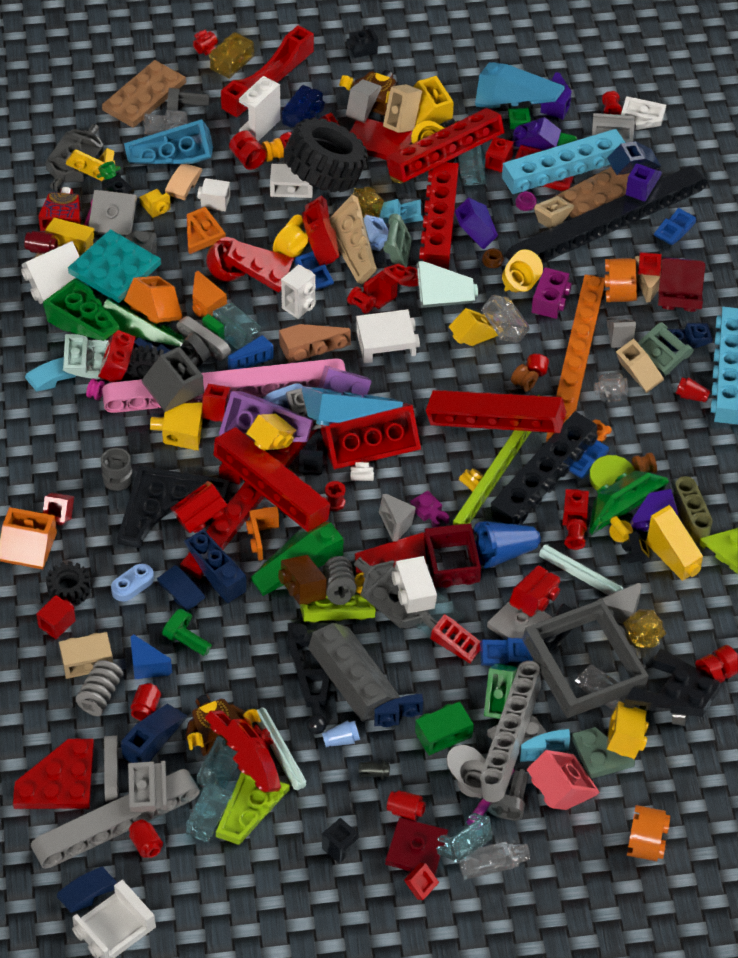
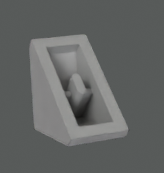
M364 79L350 89L346 116L365 123L382 87Z
M630 319L607 320L611 348L623 347L634 338L635 321Z
M383 494L379 514L392 541H398L412 526L416 507L388 494Z
M640 583L601 598L608 609L613 611L616 622L631 626L640 599L642 587Z

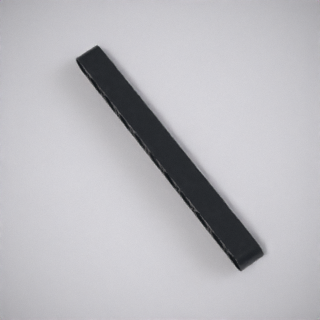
M688 166L659 179L645 202L628 195L619 197L511 246L506 252V258L510 261L518 251L526 249L537 254L543 264L701 192L707 186L708 180L695 166Z

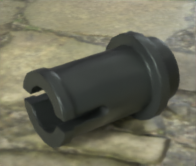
M382 760V762L359 761V777H381V779L389 777L390 762H385V760Z

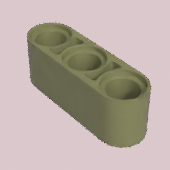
M687 476L680 477L675 484L674 501L687 532L694 542L700 543V538L710 536L713 522L695 480Z

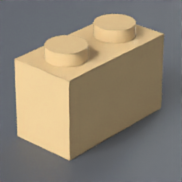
M407 84L392 86L383 126L398 133L412 131L415 127L422 91Z
M107 632L93 633L89 636L69 638L59 642L66 679L88 675L97 661L105 660L113 663Z

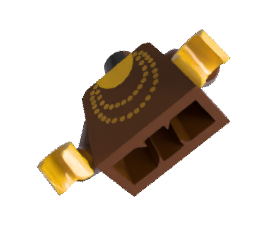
M384 70L382 74L371 71L355 81L349 76L342 75L339 86L350 90L362 79L380 85L382 88L371 111L385 116L390 89L392 86H396V80L393 79V74L388 70Z
M201 695L195 700L198 708L192 711V719L187 724L185 738L188 742L189 750H193L195 746H200L201 753L205 756L228 746L227 740L222 735L215 733L210 728L211 724L205 719L209 711H223L231 720L245 719L251 727L253 722H261V719L256 709L244 711L233 704H228L225 699L221 698L211 702L208 695Z

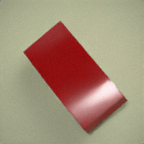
M398 263L383 270L400 285L407 287L419 286L417 269L414 267H405Z

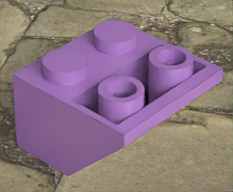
M325 365L318 388L330 389L331 391L340 392L342 395L344 392H351L364 397V395L368 394L371 380L368 377Z

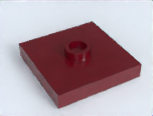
M399 817L385 865L412 872L419 863H426L435 876L448 836V830Z

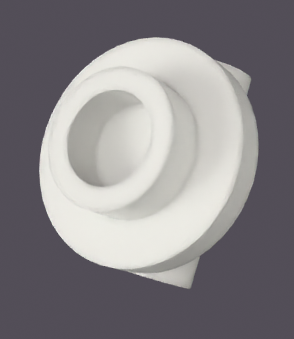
M355 462V466L351 467V481H374V467L369 466V462Z

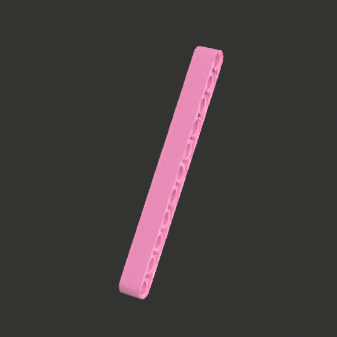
M327 359L201 374L203 375L204 392L209 383L230 387V394L231 391H243L257 397H265L272 391L296 383L306 387L318 388L325 365L346 371L344 361L341 359ZM142 379L108 383L102 388L104 408L107 412L118 413L161 408L142 384ZM203 394L185 403H203Z

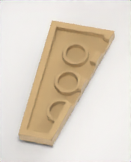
M351 195L329 219L331 227L336 232L337 245L341 255L356 281L363 285L377 269L358 197Z

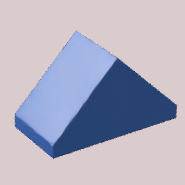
M133 634L130 637L135 679L169 676L172 673V664L169 657Z

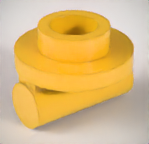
M472 468L471 471L466 469L459 477V481L473 492L483 475L476 469Z
M617 516L613 517L610 520L612 524L609 529L610 537L616 542H626L629 540L628 534L633 533L631 524L620 520Z

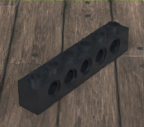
M574 411L563 423L561 432L554 433L491 502V516L502 523L522 524L531 509L537 508L542 501V497L554 489L559 478L565 477L570 470V466L582 458L587 447L595 444L598 438L597 424Z

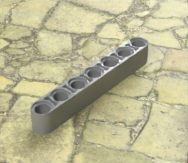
M534 661L522 662L517 669L480 775L482 797L488 802H498L505 795L541 689L540 666Z
M188 770L176 771L166 776L167 810L156 809V811L130 813L129 794L38 836L32 841L31 848L42 868H51L129 831V827L137 820L144 819L148 822L191 802L200 794V790Z

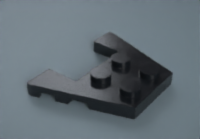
M660 648L652 660V668L672 675L659 694L633 687L625 698L624 707L634 708V705L646 706V710L655 711L657 708L671 709L670 713L703 717L720 691L721 683Z

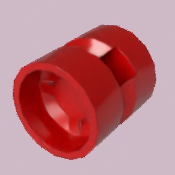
M247 130L234 135L229 143V149L248 170L258 168L266 160V150L252 133Z
M724 645L713 651L712 654H707L697 660L695 666L696 669L722 683L725 681V678L729 679L738 674V655L732 647Z

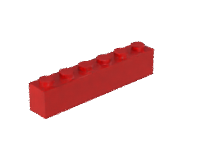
M433 390L426 408L430 425L550 433L561 432L567 413L562 397Z
M234 427L215 438L213 455L304 530L309 532L328 520L331 503L265 450L257 447L254 441L238 428Z

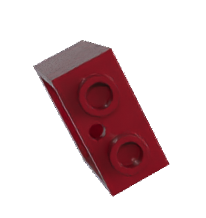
M471 523L425 528V550L435 588H447L461 584L471 585L480 582L481 565ZM466 545L471 567L438 571L434 549Z

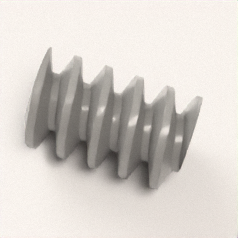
M97 661L76 696L78 706L92 716H101L103 713L102 709L107 706L106 701L111 699L110 693H114L116 690L115 686L120 682L119 678L123 677L121 668L109 661Z

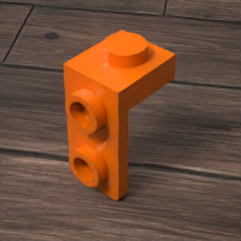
M277 506L249 511L250 520L246 521L248 535L252 534L253 539H250L252 553H257L258 561L263 560V548L259 531L279 528Z

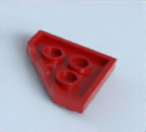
M67 739L16 780L13 797L14 809H90L94 739Z

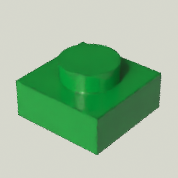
M529 108L508 109L510 129H515L516 126L531 122Z
M209 314L203 317L202 326L225 340L224 325Z

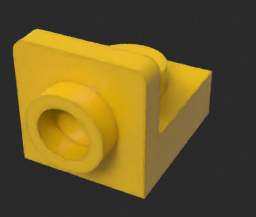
M155 189L139 197V203L152 218L171 210L168 193L162 195L158 189Z

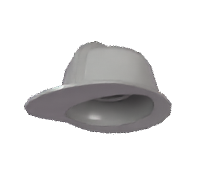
M468 745L453 747L448 752L446 760L449 770L457 779L458 788L466 796L481 799L480 775L486 761L485 758L475 748Z

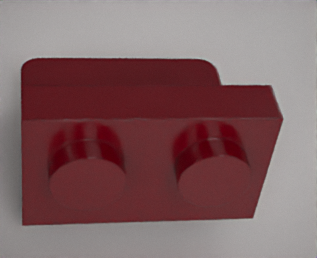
M663 258L658 290V306H662L663 309L667 310L680 307L689 312L702 309L705 262L702 260Z

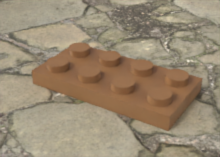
M154 60L102 104V110L134 128L168 99L169 88L180 89L186 83V77Z
M609 167L556 196L574 205L573 210L569 214L573 219L626 195L627 180L630 173L616 175L612 167Z

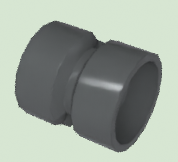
M122 448L106 450L101 456L104 485L114 491L128 488L133 480L129 453Z

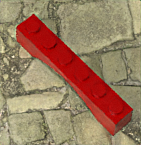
M297 25L284 37L275 54L259 71L245 79L233 80L221 90V109L235 117H239L248 109L247 106L239 103V98L261 77L265 76L278 83L314 52V33Z

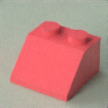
M545 750L526 769L532 777V783L544 795L545 803L553 809L567 810L600 793L574 754Z

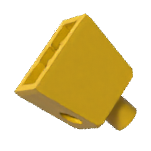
M183 403L166 411L164 417L151 416L150 430L162 431L163 443L199 450L203 424V403Z

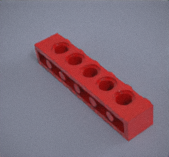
M485 108L386 156L389 175L404 183L503 134L504 127L501 114Z
M444 162L428 172V182H431V185H427L426 197L430 198V200H425L424 213H428V215L423 217V228H426V231H422L421 244L425 245L424 247L420 246L419 259L449 270L459 163Z

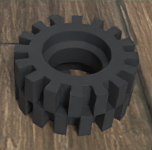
M142 345L138 349L134 348L127 368L128 373L132 374L131 377L133 379H143L159 356L163 355L164 351L162 349L158 351L155 346L152 349L150 345H146L145 348Z
M68 561V565L61 562V567L53 566V571L49 570L48 576H46L49 598L52 599L57 595L63 600L66 599L71 603L75 602L76 606L80 605V599L84 602L86 595L89 596L90 580L84 566L81 568L79 563L73 566L71 561ZM66 580L77 582L76 586L68 589L59 586Z

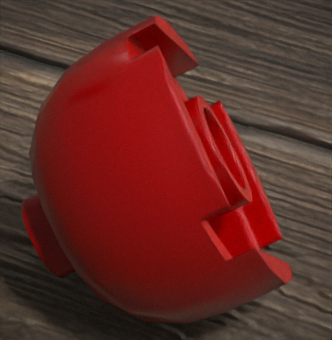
M224 237L215 242L208 250L206 257L207 267L211 274L218 280L225 282L235 281L246 274L224 260L233 240L237 241L230 237Z

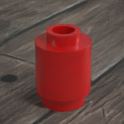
M151 683L138 686L130 707L132 710L131 715L135 719L141 721L155 712L161 697V692L157 686Z
M400 790L397 792L392 791L387 801V811L392 812V815L414 821L424 815L426 802H423L422 796Z
M144 819L134 822L129 827V837L139 854L144 858L157 856L163 847V841L152 824Z

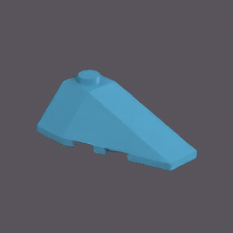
M489 62L479 75L475 105L476 107L500 108L501 104L511 103L512 106H518L520 102L530 101L531 104L555 102L565 88L561 84L508 64Z
M202 119L124 143L127 160L131 164H193L211 158L213 151L210 130Z
M302 386V394L308 417L315 419L316 424L329 426L330 422L340 423L403 407V402L392 398L364 395L362 397V395L351 392H344L342 395V393L331 391L330 389Z

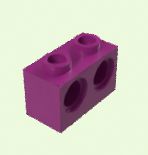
M544 267L533 296L531 313L557 319L559 311H564L566 304L565 295L569 296L572 283H569L570 273Z

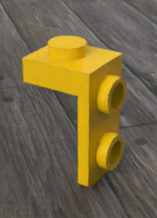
M106 148L102 155L96 159L79 150H74L66 160V165L103 181L104 177L97 178L96 176L100 173L98 167L110 161H113L115 164L113 160L114 151Z

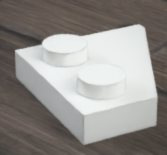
M626 96L621 115L635 116L634 130L657 127L662 124L666 105Z

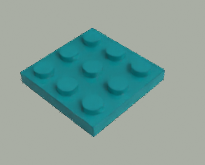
M110 229L68 267V273L120 303L126 297L133 278L148 277L161 265V258Z

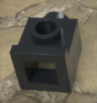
M372 25L368 26L366 30L349 33L346 43L348 50L352 51L354 58L378 53V37Z
M119 172L116 173L115 177L101 182L102 191L134 194V189L121 178Z

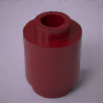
M27 232L24 247L32 253L45 254L58 247V239L55 238L53 233Z

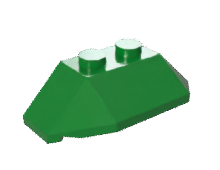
M633 471L629 475L626 473L620 475L615 480L616 483L611 486L608 484L602 486L597 491L598 495L593 502L589 533L591 535L611 524L610 520L613 517L617 516L620 518L643 503L649 493L664 490L669 480L666 477L649 472Z

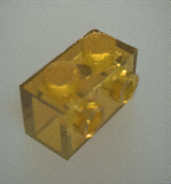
M236 32L232 33L216 49L211 51L209 55L210 69L230 79L254 57V42Z

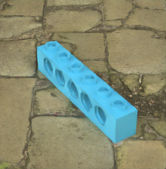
M613 129L504 162L502 179L512 194L544 186L548 183L610 165L607 157L625 141L617 129Z
M722 307L721 315L716 317L715 328H719V332L715 334V345H718V348H715L714 361L717 362V365H714L713 378L716 379V382H713L712 395L715 396V399H712L711 413H715L714 422L738 425V308Z

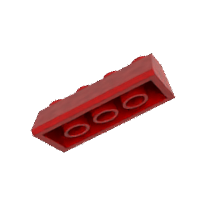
M403 403V407L340 423L330 422L329 426L321 425L324 446L333 469L355 465V462H369L421 450L413 405Z

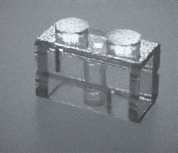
M492 295L482 307L481 311L502 341L519 343L530 330L529 325L509 297Z

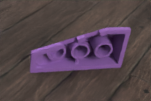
M231 391L218 435H222L234 427L246 434L258 415L277 414L296 429L293 435V442H307L314 420L243 391Z

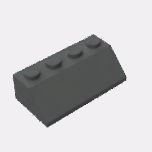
M332 623L313 632L308 649L361 722L373 717L375 708L388 701L400 698L399 694L349 627Z

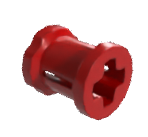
M608 91L602 95V103L605 105L604 114L621 115L622 107L619 104L620 96L617 92Z
M357 286L349 293L347 303L356 305L364 314H368L375 306L376 297L368 296Z
M331 481L325 486L326 499L331 503V511L341 510L345 506L346 500L343 496L345 495L346 488L339 481Z
M571 519L567 522L568 536L565 538L564 544L572 550L583 549L586 542L584 533L587 531V523L581 519Z

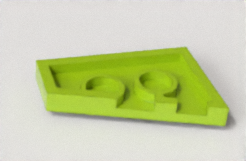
M327 594L326 599L309 604H300L304 622L341 621L343 619L364 620L375 618L376 612L375 607L361 595H353L349 602L344 605L332 603L328 599Z
M241 772L216 830V837L240 845L289 791L290 785L280 782L281 789L278 792H263L256 787V781L252 777Z

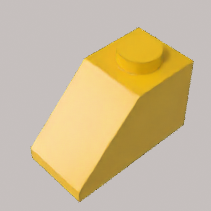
M465 308L448 326L453 332V338L458 343H465L470 346L499 336L502 333L491 317Z

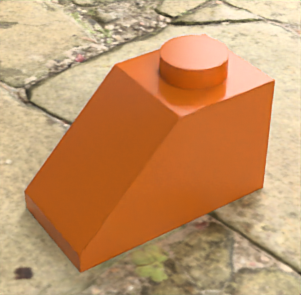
M195 272L192 295L193 311L198 317L203 318L209 314L215 318L227 310V294L201 272Z

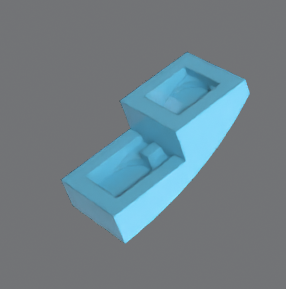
M398 199L379 203L378 218H382L384 223H388L391 214H399L404 223L423 221V203L421 199L400 204Z
M64 357L38 366L28 372L25 378L37 392L55 388L57 381L74 378L76 375L63 371Z
M569 729L544 733L521 744L520 762L535 761L545 750L568 751L570 743Z

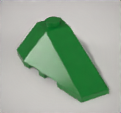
M75 278L43 301L47 321L63 331L104 341L120 329L111 314L104 309L101 301L94 296L92 289Z
M111 298L106 299L103 307L118 323L120 331L133 335L135 338L140 337L141 339L180 347L184 345L183 340L185 338L168 326H159L157 323L149 321L145 314L132 310L130 308L131 305L126 303L124 299L120 303Z
M324 522L309 532L302 528L251 576V581L262 596L284 586V584L280 583L278 572L281 570V560L308 555L319 568L329 559L343 556V537L331 522Z

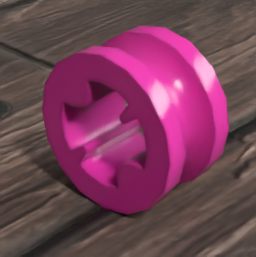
M92 378L87 386L86 396L100 400L103 395L102 388L105 386V382H97V379Z

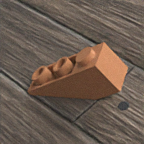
M298 324L279 330V345L288 363H292L351 345L350 328Z

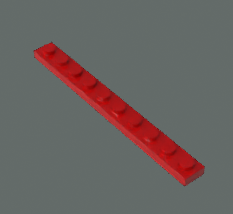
M316 430L310 431L307 442L313 436ZM292 442L287 448L272 449L268 453L288 468L307 442ZM245 481L229 501L228 506L223 509L225 512L216 518L207 529V534L224 550L250 517L249 511L255 510L264 499V496ZM189 552L181 562L180 568L188 574L201 579L204 573Z

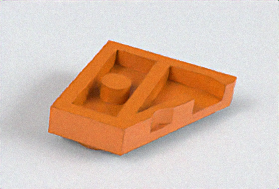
M206 207L187 214L189 254L209 247L219 239L226 237V233Z

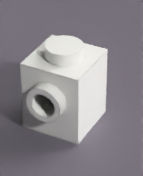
M205 178L203 186H199L197 195L198 199H201V208L206 207L207 209L226 212L230 200V182Z

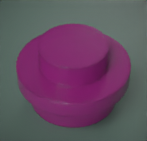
M527 191L521 192L515 201L517 208L523 211L533 210L537 203L534 194Z

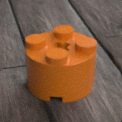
M605 259V271L609 272V274H605V287H610L609 290H606V302L637 301L636 259Z
M636 805L634 812L639 814H634L628 848L633 849H628L627 856L657 862L658 858L663 859L666 840L661 839L662 833L668 834L670 815H666L665 810Z

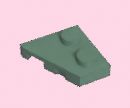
M596 727L572 734V741L589 777L593 779L634 767V759L607 750L608 737Z

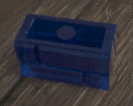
M302 85L282 110L283 125L292 128L300 121L307 118H315L317 113H321L325 106L322 91L312 90L311 87Z

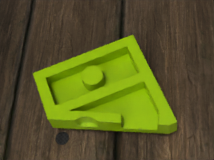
M738 528L700 538L699 544L702 548L708 547L716 553L715 557L718 560L726 563L730 569L738 574Z

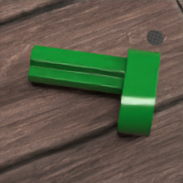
M182 608L178 609L166 623L162 635L171 641H180L202 656L207 655L212 644L186 629L192 619V614Z

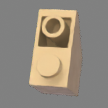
M634 338L616 351L620 364L646 393L664 380L648 354Z

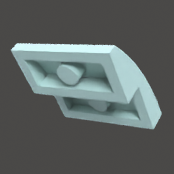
M65 334L63 371L80 377L105 380L98 377L106 344L109 340H88L86 336Z

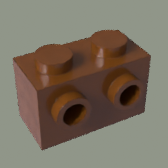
M308 555L281 560V570L278 572L279 581L285 585L290 596H293L299 605L326 599L327 579Z

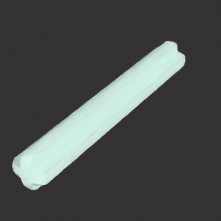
M544 545L540 550L539 556L607 595L623 590V587L548 545Z
M263 707L257 709L261 722H257L261 731L266 728L270 732L268 737L274 742L270 747L295 790L304 788L306 780L270 715Z

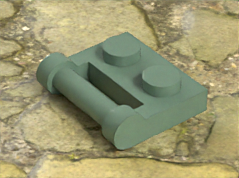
M391 214L388 221L390 225L387 241L384 242L383 250L390 254L392 263H399L407 267L412 238L402 217L399 214Z
M660 322L637 343L648 354L659 372L666 376L684 359L689 358L694 349L688 344L685 345L667 330L668 327L663 322ZM662 336L671 345H673L678 350V352L675 354L657 338Z

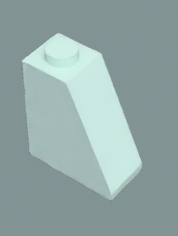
M424 261L417 263L421 308L473 303L475 297H478L477 284H473V278Z

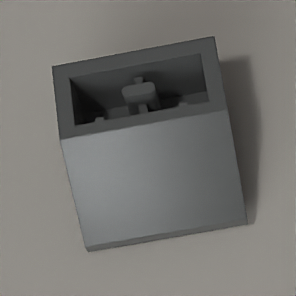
M180 347L159 356L142 379V384L165 412L204 393L203 375Z

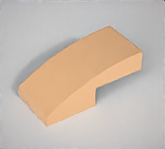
M181 164L171 177L165 193H168L169 196L186 200L191 187H195L202 168Z

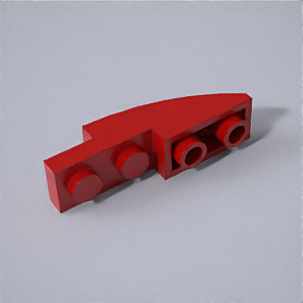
M321 195L305 205V211L302 212L306 234L320 266L333 263L339 258L336 232L330 225L327 200Z
M209 711L205 719L211 724L210 728L218 735H222L227 740V745L231 749L238 751L233 757V760L238 764V769L245 775L252 777L256 781V787L261 791L278 792L281 789L273 759L262 739L245 719L231 720L223 711Z

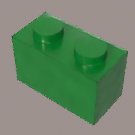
M459 701L455 704H447L431 714L426 713L420 716L415 723V734L428 756L472 738L474 724Z

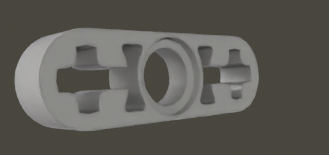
M185 316L176 324L178 331L185 338L191 333L198 335L210 351L211 356L215 359L222 361L231 353L229 345L223 339L191 317Z
M104 736L105 802L119 799L117 736Z

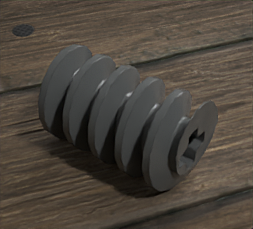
M333 557L322 568L323 575L327 579L326 594L332 603L344 605L349 602L356 592L352 564L345 557Z

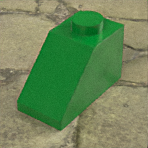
M494 664L489 668L484 708L485 717L501 718L518 667Z

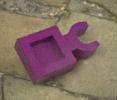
M429 491L410 501V505L416 507L415 513L423 521L430 519L433 528L440 526L437 520H443L446 524L449 523V516L446 512L442 511V504Z

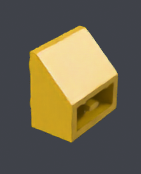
M433 76L417 81L413 87L421 90L422 94L415 126L422 121L430 120L441 124L452 119L454 102L439 78Z

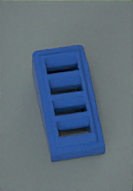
M263 335L228 356V370L249 368L273 359L272 343Z

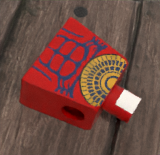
M69 187L61 188L60 193H49L39 213L40 231H45L53 218L81 225L79 195L73 194V190Z

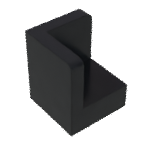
M339 818L322 833V849L340 864L344 860V851L358 839V833L342 818Z

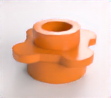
M593 420L592 422L597 424V440L603 442L612 429L610 426H605L600 420Z

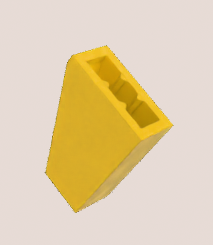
M668 505L651 515L647 545L682 581L690 576L694 577L701 570L703 555L673 508Z

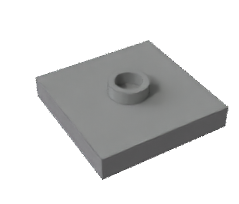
M94 190L88 227L94 228V233L106 234L110 229L123 237L132 232L137 195Z
M508 602L487 622V627L505 640L508 638H523L525 627L552 618V616L545 611H538L534 616L530 617L523 613L522 609L518 610Z

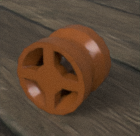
M524 364L519 365L511 376V383L520 385L521 389L525 392L530 391L538 380V373L529 371L528 367Z
M651 452L646 453L642 457L638 455L632 457V466L635 471L657 474L656 460Z

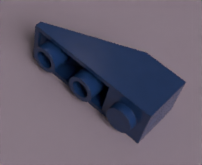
M636 141L620 144L607 157L616 175L631 173L636 163L653 169L661 167L652 149Z
M204 529L184 541L212 587L227 604L246 592V575Z
M167 703L138 722L121 741L123 758L131 763L150 762L185 721L187 715Z

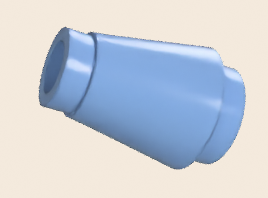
M347 720L322 733L326 747L355 744L354 741L360 740L355 721L348 722Z

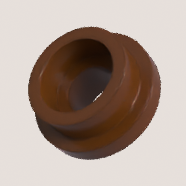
M495 248L488 249L482 256V262L488 268H498L504 261L502 253Z

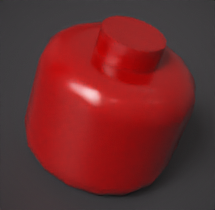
M542 354L529 355L526 363L528 370L537 372L538 378L539 376L546 375L549 359Z

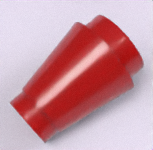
M682 377L675 394L680 395V398L706 403L711 390H708L689 377L687 379Z

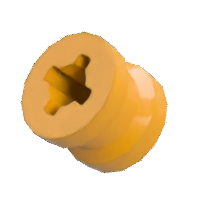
M275 138L272 142H262V147L267 152V162L272 161L276 157L279 159L284 158V148L280 138Z

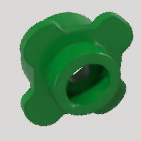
M113 161L106 162L98 167L100 173L96 176L97 178L111 179L116 176V171L120 170L121 167L115 166Z

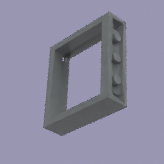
M603 599L525 627L523 642L534 662L539 664L540 672L566 718L625 697L633 687L645 689L649 677L645 671L646 666L639 661L635 647L629 644L623 627L617 624L613 611L608 609ZM597 620L628 672L630 679L576 699L543 639Z

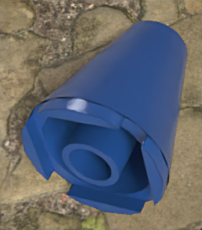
M480 521L475 524L473 534L477 533L475 543L480 565H485L483 568L494 567L537 549L541 541L540 533L533 526Z

